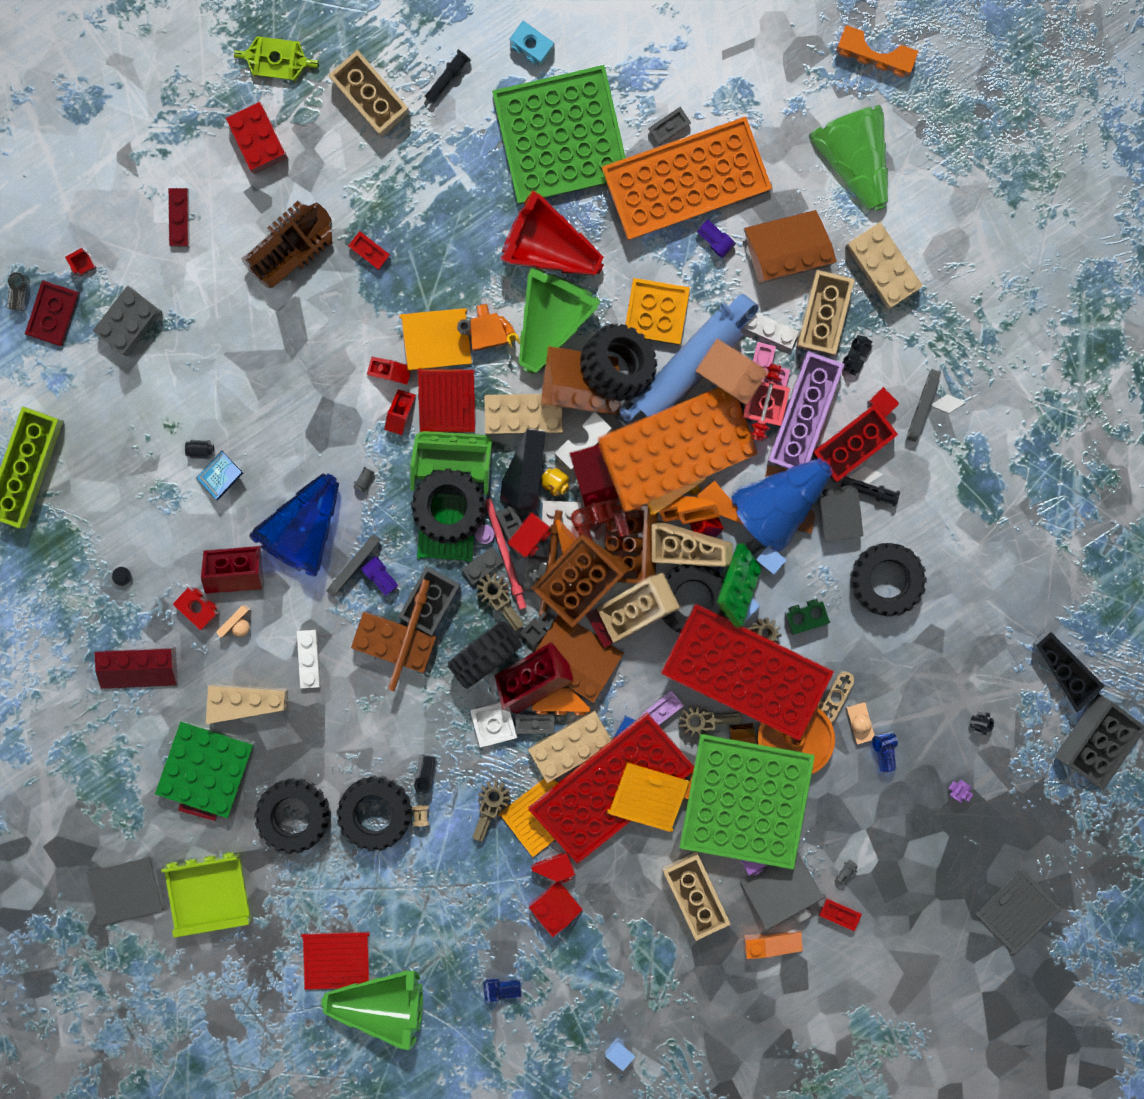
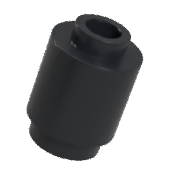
M191 439L185 443V455L191 459H210L211 455H214V444H211L210 440Z

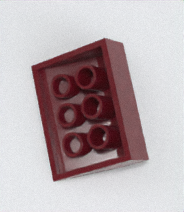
M600 444L569 453L585 508L619 498Z

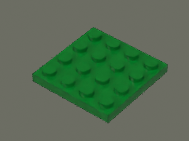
M180 721L155 795L229 818L254 745Z

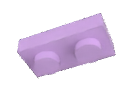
M671 690L641 714L644 715L648 712L660 725L684 705Z

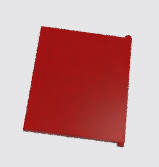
M418 368L420 432H475L474 370H424Z
M370 932L301 934V938H303L304 990L339 989L355 983L361 984L369 981L368 936H370Z

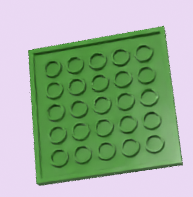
M605 65L492 91L518 204L524 203L532 190L543 198H548L607 184L602 166L626 158Z
M700 733L679 848L794 869L815 755Z

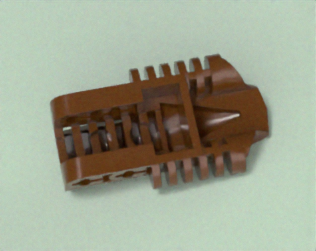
M296 201L293 204L294 209L291 207L287 209L289 214L287 212L282 214L285 220L279 216L277 220L280 225L274 221L272 225L275 230L269 225L267 230L270 234L241 258L247 269L265 287L273 288L297 266L301 270L305 269L303 263L308 266L310 264L308 258L311 261L315 260V256L312 253L318 257L320 255L319 250L322 252L326 250L324 245L329 247L333 244L329 226L332 219L327 210L319 203L315 202L307 206Z

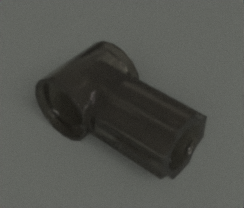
M14 272L8 277L9 291L6 309L24 311L30 279L26 274ZM20 276L23 282L20 286H17L15 280Z

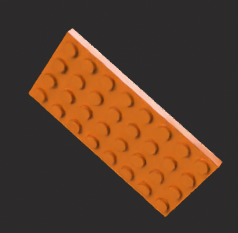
M746 116L602 166L604 177L628 241L772 190Z
M720 387L597 438L624 511H629L758 454L752 435L749 434L751 432L747 421L743 418V410L739 400Z

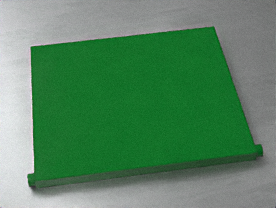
M437 493L432 499L431 513L442 524L457 523L466 513L467 503L463 495ZM419 529L417 559L426 557L472 561L474 535L469 536L468 540L464 542L459 541L457 544H441L425 536Z

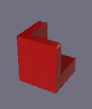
M83 248L65 257L73 273L79 277L96 268L88 251Z
M884 387L867 401L871 406L875 404L884 417H887L899 405V402Z
M719 517L689 523L692 531L716 538L724 529Z

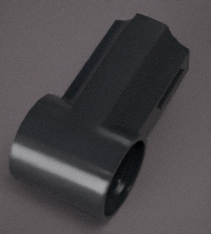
M420 755L414 788L420 794L427 793L432 787L436 757ZM421 779L428 782V788L425 790L420 789L418 786V782Z

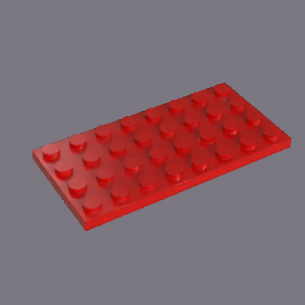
M694 604L661 671L662 675L799 741L834 673L833 670L743 626L735 627L730 620L698 604Z
M648 712L528 807L532 815L577 864L631 822V820L607 813L608 809L610 810L627 763L681 779H685L694 770L693 763Z

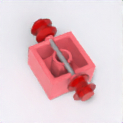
M770 363V366H765L768 369V374L765 376L768 382H761L749 402L745 404L743 418L758 422L751 425L754 428V432L749 434L753 435L752 439L762 442L764 438L768 439L765 432L770 430L764 424L777 427L782 425L790 391L788 387L775 385V382L782 381L779 374L784 372V370L781 369L780 365Z

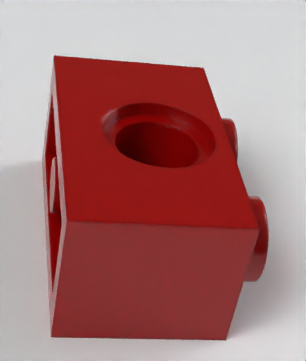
M188 587L173 605L199 630H204L219 614L216 610L218 607L210 600L207 602L202 597L204 594L197 587ZM195 602H199L202 606L199 613L193 609Z

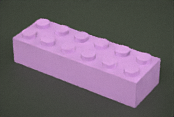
M809 351L805 353L784 412L782 425L777 431L767 462L788 469L810 461L844 364Z

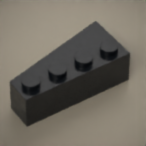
M1048 628L1034 641L1076 713L1105 687Z

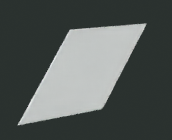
M947 394L931 404V406L950 413L966 402Z
M864 466L849 477L869 484L884 474Z

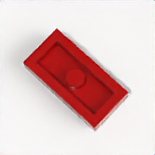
M361 231L358 232L348 245L349 248L378 270L381 269L391 256Z
M826 897L818 915L855 931L862 913Z

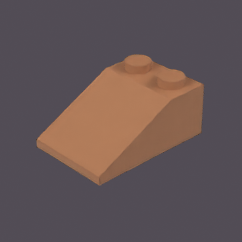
M719 339L715 340L695 370L744 404L749 402L768 373L767 370Z

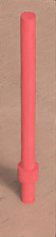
M486 499V509L512 588H510L512 595H515L519 610L526 608L522 595L524 591L522 585H519L492 499Z

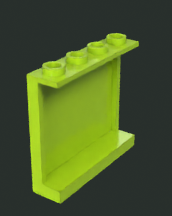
M227 852L223 854V857L218 858L215 855L204 857V860L201 861L193 858L185 860L184 864L170 862L161 870L162 873H165L174 924V929L172 930L173 938L244 926L251 923L252 919L240 854L234 855V852Z

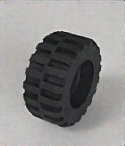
M618 324L606 325L598 330L584 345L583 352L580 355V361H582L580 363L581 370H584L583 376L585 380L589 381L588 385L591 388L597 390V394H603L605 398L610 400L614 398L615 401H627L636 397L653 381V377H655L657 372V359H654L656 353L655 350H652L650 341L644 338V334H639L637 329L633 327L628 328V325L624 324L619 326ZM607 351L620 355L628 364L630 374L617 370L611 364Z
M437 470L432 475L428 474L424 477L425 480L418 483V488L412 495V516L416 525L425 536L441 544H457L459 541L464 542L468 540V537L474 535L477 532L476 530L481 527L486 513V503L479 485L471 476L459 470ZM445 489H454L460 492L467 503L464 517L454 524H442L431 513L433 497Z
M880 543L869 547L865 552L863 551L859 555L858 560H855L853 571L850 574L852 576L851 588H853V595L857 598L859 604L868 611L887 617L899 616L906 611L912 610L913 606L920 602V597L926 590L924 588L925 583H927V577L924 574L926 570L922 566L919 556H916L911 549L900 544ZM886 561L900 565L906 575L904 589L900 594L891 598L878 595L873 590L870 582L873 569L878 564Z
M682 564L666 573L664 577L674 597L678 588L689 581L700 582L708 588L711 594V604L708 610L726 618L725 612L717 603L724 584V578L715 569L707 565ZM677 609L662 619L672 630L680 633L688 617Z
M500 621L447 663L448 668L463 688L469 689L522 647V642L506 622Z
M376 775L359 779L344 792L338 803L337 822L338 826H341L342 835L347 836L349 843L356 844L357 848L361 850L365 848L373 852L374 850H385L387 847H392L396 842L400 841L407 831L412 818L410 798L405 794V789L402 786L399 787L393 779L388 780L385 776L376 777ZM368 796H380L391 805L392 820L382 830H369L357 818L358 805Z
M289 778L277 782L262 794L261 799L256 805L257 810L255 811L254 818L257 821L255 827L260 831L258 835L261 839L264 838L267 841L265 843L267 846L275 847L277 852L285 851V854L296 852L298 854L312 848L324 836L330 823L329 815L331 812L327 805L329 803L327 798H324L322 795L323 791L321 789L318 790L314 783L305 782L306 780L301 778L299 780ZM288 798H296L308 807L311 817L309 825L305 830L299 833H289L278 825L275 811L281 801Z

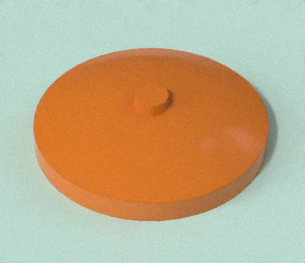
M816 707L800 741L761 722L758 729L757 742L760 745L814 754L815 758L812 774H814L829 761L835 746V733L828 716L819 707Z

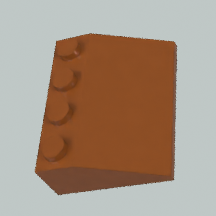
M817 210L744 228L758 284L828 267L837 262L831 240Z
M548 346L541 404L617 415L620 412L621 401H615L614 398L612 400L607 399L605 395L597 394V390L588 385L589 381L585 380L583 376L584 370H581L580 366L582 351ZM608 356L611 364L619 370L618 357Z
M597 505L596 507L597 515H607L605 550L615 556L628 569L617 582L641 583L647 578L656 575V563L652 562V524L658 522V512L651 515L649 506H638L629 511H624L622 505Z
M582 533L531 588L573 628L628 569L615 556Z
M558 614L536 650L550 642L553 643L571 667L574 681L566 686L594 703L624 652L611 644L604 648L597 635L578 623L572 628Z

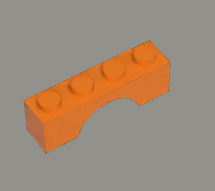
M845 25L836 49L842 57L850 58L851 56L858 59L859 63L876 65L875 68L878 70L892 71L895 76L901 78L910 75L918 54L917 50L901 44L890 53H877L867 45L864 31Z

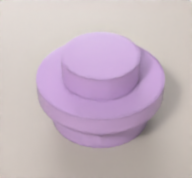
M481 525L476 530L475 537L480 543L486 544L493 540L494 530L491 526Z

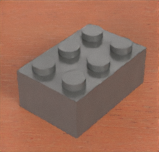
M127 285L92 331L122 355L128 357L163 311Z
M426 566L398 617L409 623L416 602L414 601L416 593H419L423 579L430 581L426 594L427 600L422 606L416 627L433 635L461 584Z

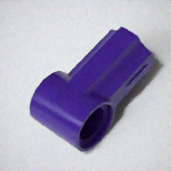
M709 220L697 231L721 258H724L736 245L729 235L722 233Z
M377 556L361 568L365 575L371 581H374L385 596L399 586L386 571L387 568Z

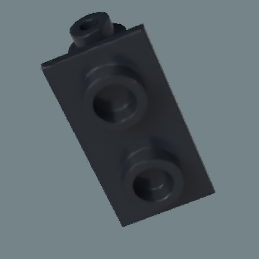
M857 335L851 343L848 355L843 359V370L848 371L851 375L856 376L857 373H860L865 362L860 359V356L867 358L873 347L871 345L873 341L867 339L868 337Z

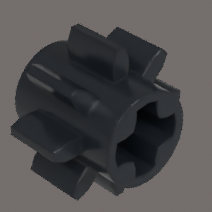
M978 711L977 715L974 714L971 717L970 727L974 729L976 734L987 735V732L993 730L994 719L990 718V713Z

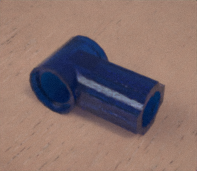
M892 731L876 735L872 738V746L878 753L879 770L881 772H892L897 769L894 748L897 747L898 740Z
M487 979L483 981L484 1001L486 1002L522 996L520 979L500 981V979Z

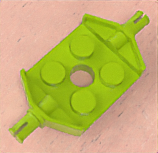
M257 36L248 50H234V58L247 60L254 77L257 75L289 79L296 82L305 68L318 69L319 60H311L305 57L301 44L298 41ZM273 53L280 54L281 58L278 62L270 60Z

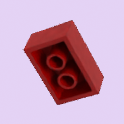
M261 102L226 117L227 123L253 174L288 158Z

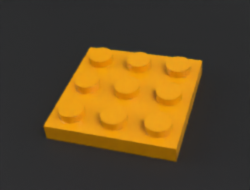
M633 278L625 325H628V328L633 327L637 329L639 334L645 335V339L680 345L690 287Z

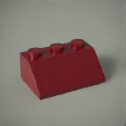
M261 546L203 550L201 581L205 594L262 589L263 565Z

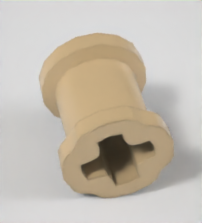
M429 805L412 806V810H414L412 826L430 825L429 821H427Z

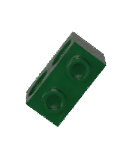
M816 598L807 601L806 606L800 607L798 604L788 608L789 611L785 612L792 635L830 623L823 601H818ZM818 607L821 614L818 618H813L811 611L813 608ZM799 613L802 615V622L795 624L793 616Z

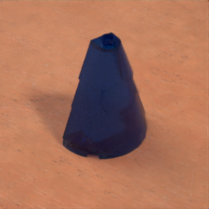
M329 473L319 475L296 492V496L276 509V512L256 526L249 535L250 539L256 544L257 542L261 543L260 547L283 563L298 571L303 569L306 571L305 574L316 577L321 567L331 517L334 516L339 483L336 482L337 478Z

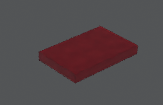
M42 280L25 335L62 347L80 292Z

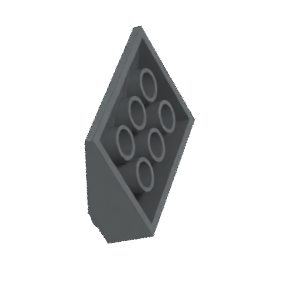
M1097 694L1054 757L1101 790H1104L1144 733V725L1111 700Z

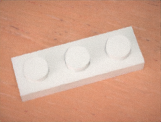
M758 313L742 328L788 349H792L799 331Z
M317 630L297 631L300 688L320 687Z

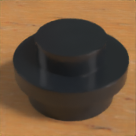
M118 567L112 573L113 582L119 586L127 585L131 581V572L126 567Z

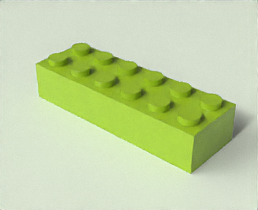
M21 407L0 467V522L17 528L27 527L64 420L28 407Z

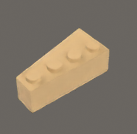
M661 521L652 524V562L714 566H727L731 563L733 543Z
M211 684L208 686L206 724L283 711L287 709L288 689Z

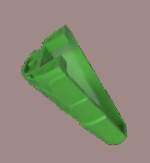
M881 105L874 106L875 109L873 110L870 106L839 117L827 123L824 129L819 127L809 134L812 143L847 183V187L868 210L874 209L875 211L885 208V204L888 203V168H886L884 113Z
M531 268L528 274L523 330L521 331L519 365L524 367L523 370L531 374L539 372L546 365L548 346L561 348L596 311L601 299L597 296L595 298L592 297L593 293L554 274H545V271L541 269Z
M406 970L324 993L321 1001L323 1013L351 1028L355 1027L374 1038L377 1037L400 1049L410 1050L417 1040L414 1035L415 1032L420 1030L422 1021L423 986L418 983L421 977L417 971Z

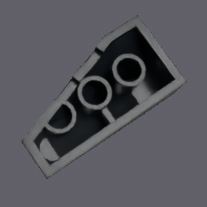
M526 429L502 479L500 500L516 508L537 510L546 430Z

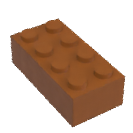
M364 611L351 648L396 664L408 625ZM415 628L403 666L424 673L437 635H430L423 630Z

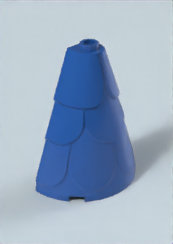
M818 458L790 467L787 471L765 477V479L739 487L731 496L733 505L737 504L738 511L736 513L748 531L764 546L768 547L770 545L773 547L772 550L776 552L784 550L790 544L801 523L804 522L812 505L819 499L832 475L831 467L826 461Z

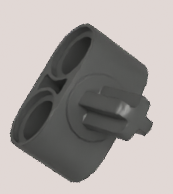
M529 555L523 591L536 593L531 587L546 572L548 558L534 555L531 557Z

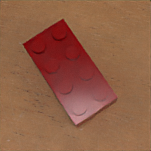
M874 404L817 447L812 454L816 459L820 458L830 465L832 471L830 478L835 483L898 436V433Z

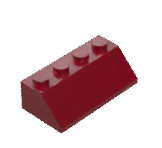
M551 642L494 675L502 710L517 714L574 681L569 662Z
M176 647L100 650L94 652L95 672L101 689L178 685Z

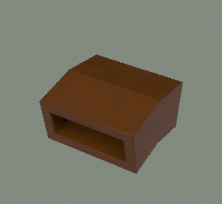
M753 723L729 726L730 739L756 744Z

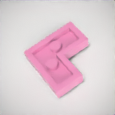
M757 342L753 361L768 371L765 366H770V363L773 362L776 346ZM781 368L784 370V372L779 374L782 381L775 382V385L786 387L790 369Z

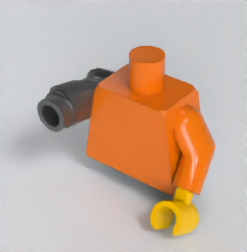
M488 304L476 306L478 317L471 318V321L462 319L457 325V329L461 334L472 336L473 351L509 344L512 347L511 343L513 341H518L520 344V339L513 325L504 316H498L497 313L490 314Z

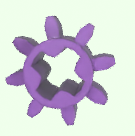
M961 779L958 783L953 781L949 787L952 790L950 796L960 803L964 799L969 802L974 795L970 792L972 787Z

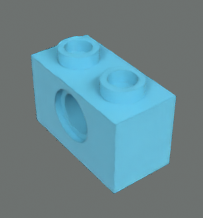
M524 20L509 39L510 44H512L511 48L519 54L523 52L527 55V60L534 65L536 63L542 65L555 47L553 41ZM534 41L536 46L529 49L526 47V43Z

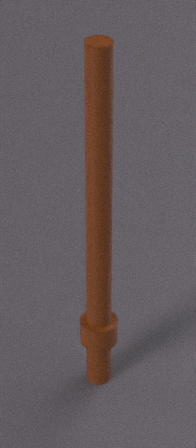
M555 510L554 522L551 524L550 532L552 535L546 571L555 563L559 540L556 520L560 519L562 521V510ZM541 598L539 616L542 612H546V615L543 617L544 621H546L548 604Z
M425 579L422 581L419 593H416L414 609L388 686V690L393 692L396 690L422 606L427 600L426 594L430 581Z

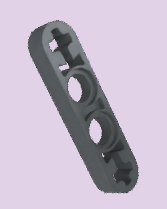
M931 369L906 435L908 440L916 442L941 371Z
M373 534L328 587L326 591L333 597L337 595L377 547L381 539Z

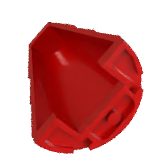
M532 190L524 202L525 206L517 214L502 249L504 255L500 256V260L508 264L556 270L566 274L586 276L600 274L604 266L602 254L582 233H578L563 215H560L540 194Z

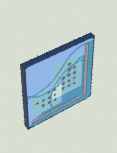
M221 451L196 479L218 501L243 475V472L224 451Z

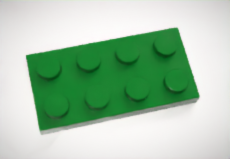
M744 543L737 544L717 602L735 627L743 626L759 574L761 573L760 564L757 563Z

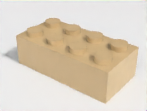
M358 50L328 75L331 81L381 138L410 113L409 108Z
M881 222L845 246L887 310L923 287Z
M820 270L815 271L796 345L797 348L830 356L836 355L854 279Z
M542 394L485 395V434H524L527 428L546 430V434L563 433L562 407L541 404Z
M663 573L647 578L601 605L597 610L614 643L631 636L680 607Z
M594 709L530 746L528 751L548 783L585 762L609 743L612 738Z
M697 851L662 867L696 941L731 925Z

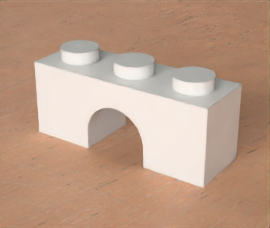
M596 412L582 425L589 435L587 443L583 446H575L567 440L555 453L571 470L573 465L569 453L596 445L599 442L597 438L610 433L609 431L612 429Z

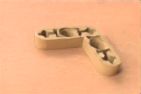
M842 671L836 676L824 701H819L817 705L822 711L829 709L830 706L826 705L827 702L837 706L836 709L832 707L830 710L832 716L828 718L831 722L836 718L854 683L853 675L846 671ZM846 675H848V680H850L849 684L845 683L842 687L843 689H846V691L843 692L842 690L835 688L836 685H838L839 687L841 686V676L845 677ZM833 692H839L841 694V700L839 702H833L831 700V694Z

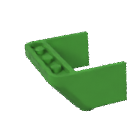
M428 431L417 433L415 435L410 464L411 491L415 490L416 479L425 480L424 477L428 474L432 475L433 470L445 471V469H451L453 471L471 472V477L475 482L484 483V495H488L492 439L487 435Z

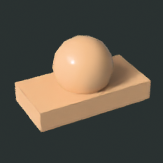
M247 605L241 606L217 630V634L221 638L225 637L230 631L237 637L247 635L250 626L242 618L251 609Z
M865 702L846 707L856 744L875 740Z

